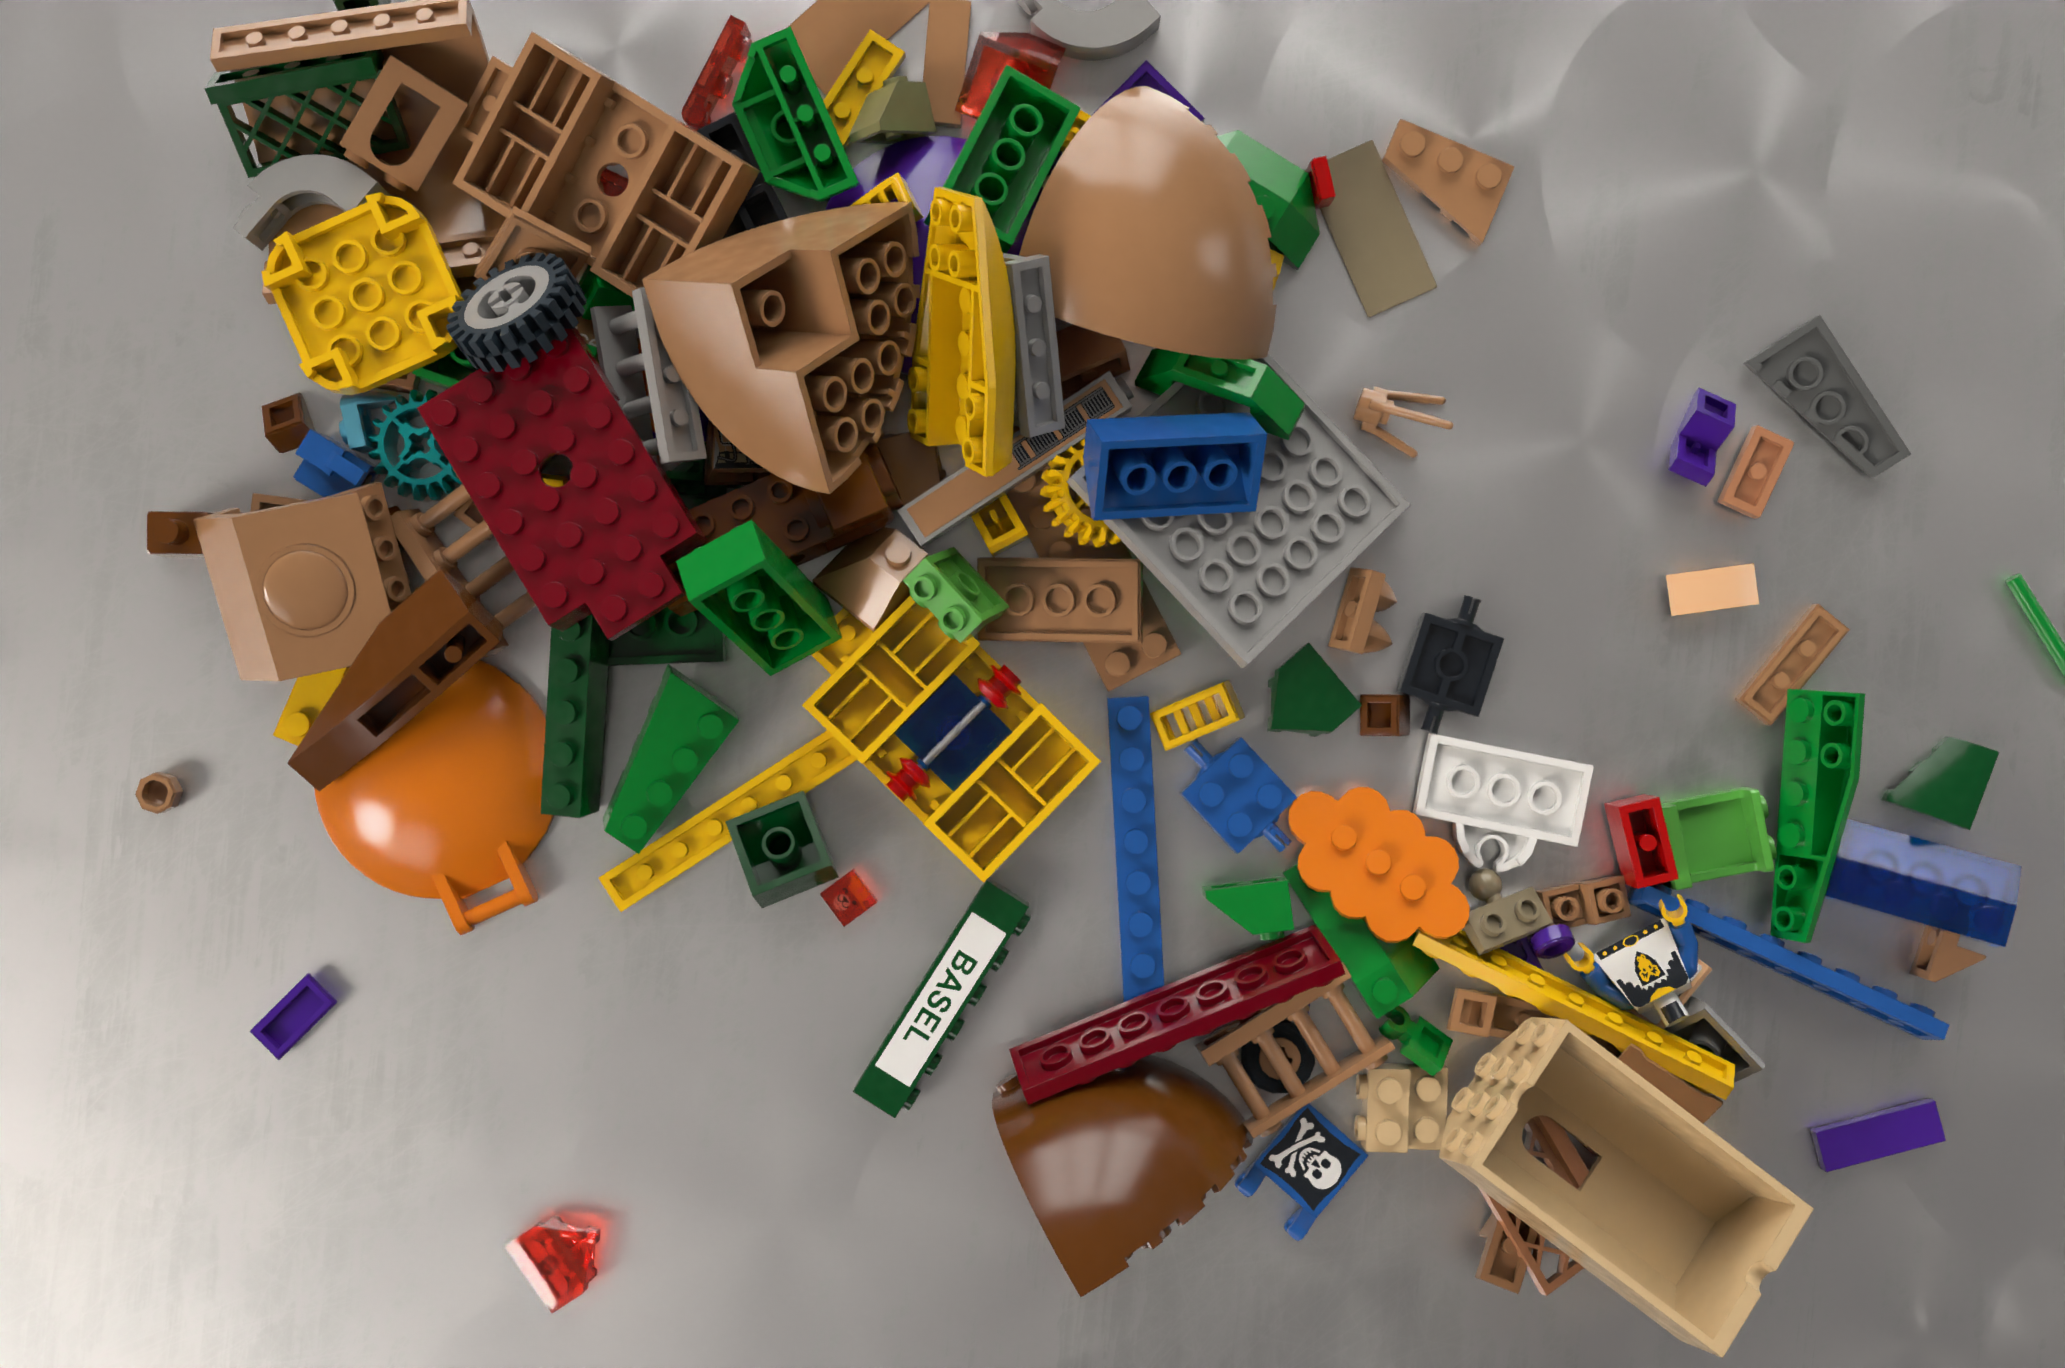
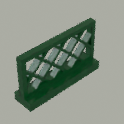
M378 49L216 72L204 89L211 105L217 104L248 178H252L273 164L285 160L280 159L281 155L288 158L302 155L286 146L294 131L318 144L312 154L349 160L344 156L346 148L330 141L327 137L334 124L345 130L348 129L351 121L340 116V112L347 100L361 107L365 99L352 92L357 81L373 78L376 81L383 69L382 63L385 58L382 50ZM350 83L348 89L341 84ZM327 87L343 97L335 112L311 99L316 89ZM308 90H310V91L308 92L307 96H305V95H303L302 93H300V92H303V91H308ZM286 95L302 104L294 120L270 107L276 96ZM394 96L386 108L387 111L383 113L380 119L392 125L397 138L382 140L372 134L370 144L374 155L409 149L411 146L410 138ZM268 98L266 104L260 101V99ZM246 103L260 111L261 114L254 127L236 118L231 105ZM306 107L330 120L323 136L299 123ZM265 115L290 128L282 143L258 130ZM243 133H245L246 135L249 136L248 139H247V141H246V139H245ZM253 139L277 151L273 161L255 163L249 149ZM322 147L325 148V149H327V150H329V151L320 152V150H321Z

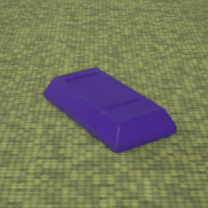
M307 973L250 1032L277 1060H280L338 1001L310 973Z

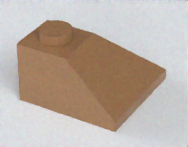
M884 527L871 535L846 545L812 582L817 588L874 632L910 596V588L903 580L925 557H928V553L899 530Z

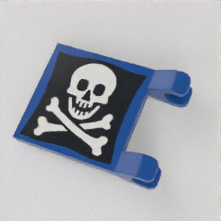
M1307 1104L1293 1114L1255 1161L1237 1177L1234 1184L1243 1195L1250 1197L1259 1188L1265 1176L1269 1177L1302 1206L1284 1223L1285 1231L1292 1238L1300 1241L1308 1233L1319 1214L1369 1155L1311 1104Z

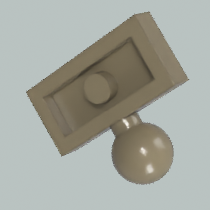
M1482 868L1476 870L1469 879L1471 894L1476 899L1485 901L1487 904L1469 911V919L1463 928L1478 956L1532 935L1553 923L1533 886L1502 898L1500 894L1502 880L1494 870Z

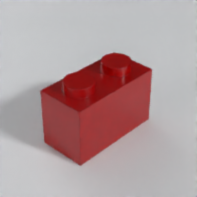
M1642 794L1605 803L1604 806L1621 875L1624 876L1625 884L1639 889L1679 879L1660 798Z

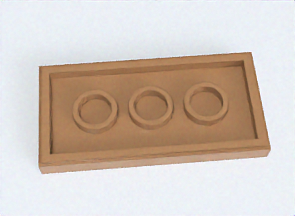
M977 558V572L1010 606L998 619L986 624L978 632V640L1094 643L1143 642V563L1138 558Z

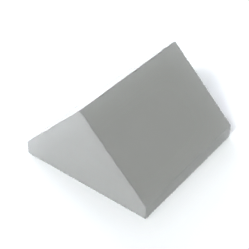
M1693 996L1683 1005L1689 1016L1683 1021L1664 1029L1735 1064L1734 1083L1764 1069L1765 1063L1707 1003Z

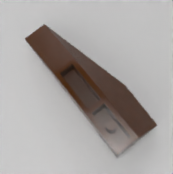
M441 567L379 622L287 764L316 790L321 791L407 724L501 642L504 626Z

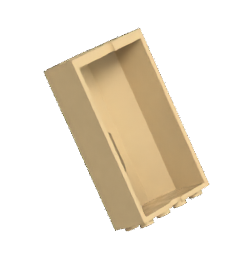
M1531 1017L1525 1020L1491 1052L1484 1054L1480 1058L1474 1069L1475 1077L1468 1087L1462 1088L1454 1097L1451 1104L1453 1110L1447 1117L1439 1158L1677 1339L1723 1358L1762 1295L1759 1291L1761 1281L1767 1274L1777 1270L1814 1208L1567 1019ZM1540 1115L1551 1118L1564 1128L1565 1131L1598 1155L1581 1187L1578 1189L1573 1187L1526 1150L1522 1141V1132L1524 1126L1531 1118Z

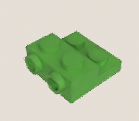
M955 547L925 557L903 580L910 588L909 593L912 599L921 607L928 608L939 620L938 625L948 637L957 639L959 643L974 637L986 624L998 619L1010 607Z

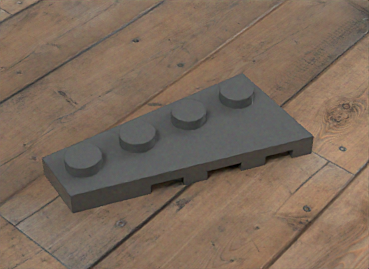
M1820 315L1743 363L1867 476L1876 477L1911 455Z

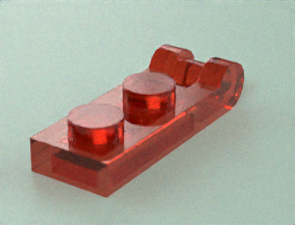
M730 15L681 112L686 125L695 131L713 123L710 115L719 98L724 100L730 92L733 84V77L731 75L738 61L743 63L748 57L747 55L752 43L750 39L751 33L746 22Z

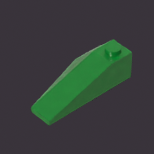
M1298 862L1282 872L1313 923L1316 924L1352 977L1349 980L1364 1004L1377 1019L1412 998L1440 969L1434 958L1427 956L1421 949L1413 946L1417 932L1407 940L1399 943L1384 942L1371 933L1365 918L1348 919L1340 915L1333 907L1330 892H1317L1307 887L1298 873Z

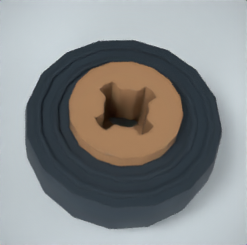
M1284 1019L1273 1026L1275 1031L1272 1035L1301 1083L1304 1084L1310 1078L1315 1066V1056L1295 1023ZM1250 1041L1241 1047V1063L1251 1081L1258 1088L1273 1094L1288 1093L1259 1044H1253Z

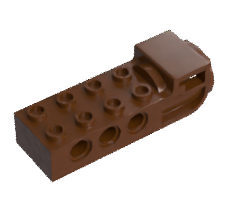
M869 442L859 456L862 464L845 482L830 494L794 485L772 473L689 509L708 540L699 547L730 532L733 528L753 520L796 566H799L881 530L894 520L893 512L902 508L904 504L878 444ZM675 561L668 566L686 594L681 579V575L677 563ZM687 595L668 606L670 610L681 617L698 610L688 601Z

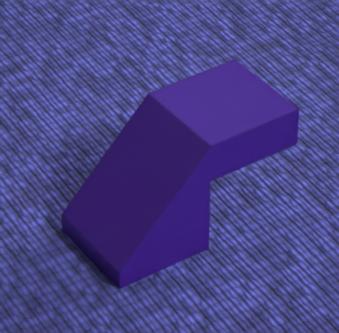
M1698 388L1671 445L1668 470L1706 487L1715 475L1717 450L1735 427L1736 404L1702 388Z

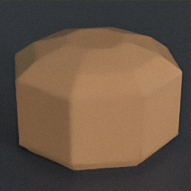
M156 772L140 780L135 795L142 809L160 814L179 805L183 789L177 777L163 772Z

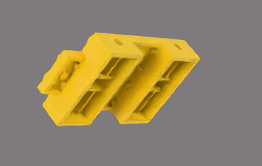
M911 596L874 632L842 608L834 616L842 638L811 654L831 676L802 706L984 883L1101 761L1042 703L1039 704L1019 685L1017 688L1022 694L1011 693L1006 698L1009 706L1008 709L998 708L990 702L966 726L968 739L965 745L955 751L944 749L924 769L929 776L931 787L927 788L920 785L914 791L917 801L915 802L909 796L903 802L886 785L891 780L886 772L889 771L896 774L902 768L899 760L900 757L910 758L918 764L938 744L935 738V731L939 723L948 718H955L961 721L984 697L979 690L977 679L981 678L988 681L994 675L991 665H994L998 670L1001 666L980 647V643L974 637L962 643H959L957 639L948 637L938 625L939 620L928 608L918 605Z

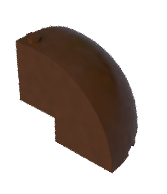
M1154 1055L1143 1057L1129 1067L1117 1068L1102 1074L1088 1084L1075 1085L1029 1105L1023 1094L1017 1073L1003 1079L995 1086L998 1091L993 1093L992 1098L995 1122L1013 1169L1044 1233L1080 1297L1128 1268L1129 1265L1126 1261L1140 1247L1142 1249H1154L1160 1245L1163 1239L1171 1233L1172 1229L1169 1225L1176 1221L1178 1226H1183L1205 1207L1203 1200L1206 1198V1193L1210 1189L1214 1193L1221 1191L1235 1175L1233 1170L1247 1158L1243 1147L1246 1149L1252 1146L1253 1137L1243 1125L1244 1117L1224 1094L1193 1071Z

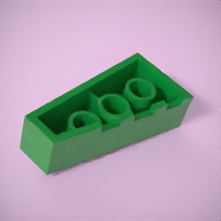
M669 664L662 676L663 679L649 707L643 727L635 740L629 760L622 771L603 816L604 831L638 854L740 721L735 710Z

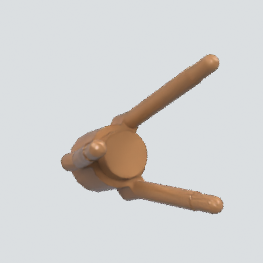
M1374 386L1373 390L1363 388L1353 419L1362 421L1360 430L1376 435L1412 458L1418 455L1417 451L1379 427L1378 423L1386 425L1390 414L1435 427L1453 428L1451 421L1394 406V401H1392L1442 405L1446 402L1444 397L1390 391Z

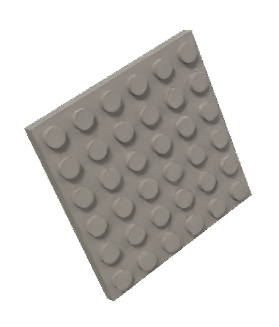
M1269 354L1266 358L1251 360L1268 365L1305 403V409L1289 440L1267 433L1256 511L1103 520L1242 669L1255 659L1411 505ZM1176 381L1137 417L1250 412V407ZM1083 465L1068 479L1067 483L1090 507Z

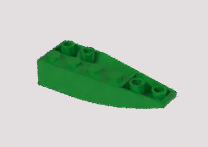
M1788 689L1776 845L1777 856L1775 859L1770 935L1776 938L1811 943L1859 781L1865 693Z

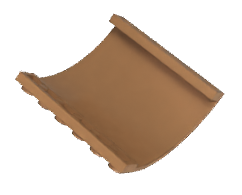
M412 0L213 28L210 61L217 72L381 49L385 58L382 63L383 67L392 54L467 103L490 62L470 0ZM375 78L357 81L352 92L365 99L375 83ZM402 82L394 94V98L410 138L411 146L409 149L376 154L377 157L390 165H400L412 156L440 106ZM350 83L341 85L348 89ZM325 87L316 89L311 99L335 112L343 97ZM308 90V91H303V92H300V93H302L303 95L307 96V94H308V92H309L310 90ZM286 95L276 96L270 107L294 120L302 104ZM268 98L260 99V101H262L265 104L268 100ZM347 100L339 115L352 122L360 107ZM243 103L249 125L254 127L261 112ZM306 107L299 123L323 136L330 120ZM265 115L258 130L282 143L290 128ZM382 119L379 120L372 132L373 135L382 140L397 138L392 125ZM334 124L327 139L341 146L339 143L347 130ZM453 129L418 191L408 187L406 192L395 188L382 179L386 172L371 163L365 169L350 159L345 160L367 173L391 196L404 199L423 213L433 228L454 278L475 275L478 264L506 220V217L453 184L473 145L472 141ZM294 131L286 146L302 155L314 153L318 144ZM253 139L259 163L273 161L277 151ZM322 147L321 150H320V152L329 151V150H327V149H325V148ZM281 155L280 159L288 158L284 155ZM316 204L301 209L286 222L269 242V255L276 246L273 240L284 232L288 231L295 235L345 211L327 204ZM265 261V264H264V270H265V271H266V267H267V261ZM263 282L262 295L268 304H276L272 291L264 287Z

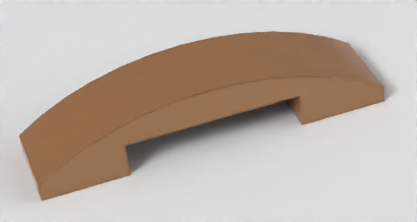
M1455 988L1447 1029L1487 1038L1494 1036L1505 1039L1525 1020L1531 1017L1560 1018L1546 1015L1538 1010L1536 1006L1518 997ZM1588 1035L1607 1050L1609 1042L1594 1035Z

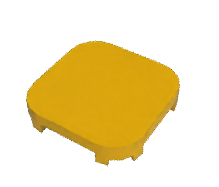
M381 192L366 195V203L295 235L288 231L284 232L273 240L276 246L268 257L266 271H261L264 287L272 291L303 362L298 365L309 379L333 393L351 396L370 391L437 361L458 347L447 330V324H450L447 318L450 313L454 312L452 309L456 301H464V299L461 297L459 287L433 228L423 213L414 205L402 198L387 196Z

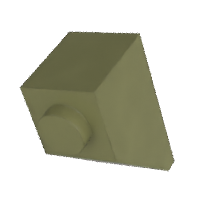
M896 76L884 80L883 88L867 95L849 137L851 143L894 144L912 138L925 137L937 132L926 83L908 81L907 76Z

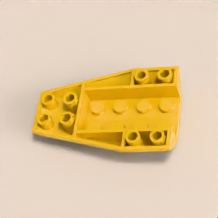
M935 187L933 201L930 206V226L916 323L917 331L912 353V367L908 372V385L911 390V409L907 414V426L911 433L910 437L926 446L961 445L966 467L985 477L994 476L1012 463L1016 346L1014 313L1007 269L995 227L983 199L949 188Z

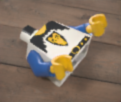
M1676 894L1680 902L1677 910H1666L1661 899L1659 901V908L1664 918L1593 954L1585 944L1579 942L1578 945L1584 950V956L1579 961H1573L1566 952L1564 954L1566 962L1573 969L1580 971L1581 977L1597 997L1621 1010L1634 1008L1638 1014L1645 1013L1655 1007L1666 1027L1675 1025L1689 1016L1677 995L1692 988L1689 979L1694 977L1698 971V941L1690 920L1686 917L1688 912L1687 905L1679 894Z

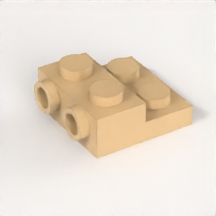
M1383 1063L1372 1070L1364 1068L1363 1074H1357L1356 1097L1357 1099H1362V1115L1355 1116L1354 1131L1356 1141H1361V1145L1366 1152L1408 1153V1149H1441L1447 1121L1448 1067L1446 1065H1443L1442 1070L1434 1076L1416 1064Z

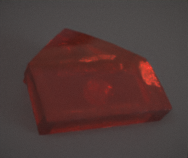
M554 1215L547 1222L540 1221L512 1239L505 1248L550 1312L554 1313L583 1294L588 1289L589 1282L597 1275V1268L594 1266L595 1245L600 1241L601 1229L588 1226L586 1229L564 1223L560 1216Z

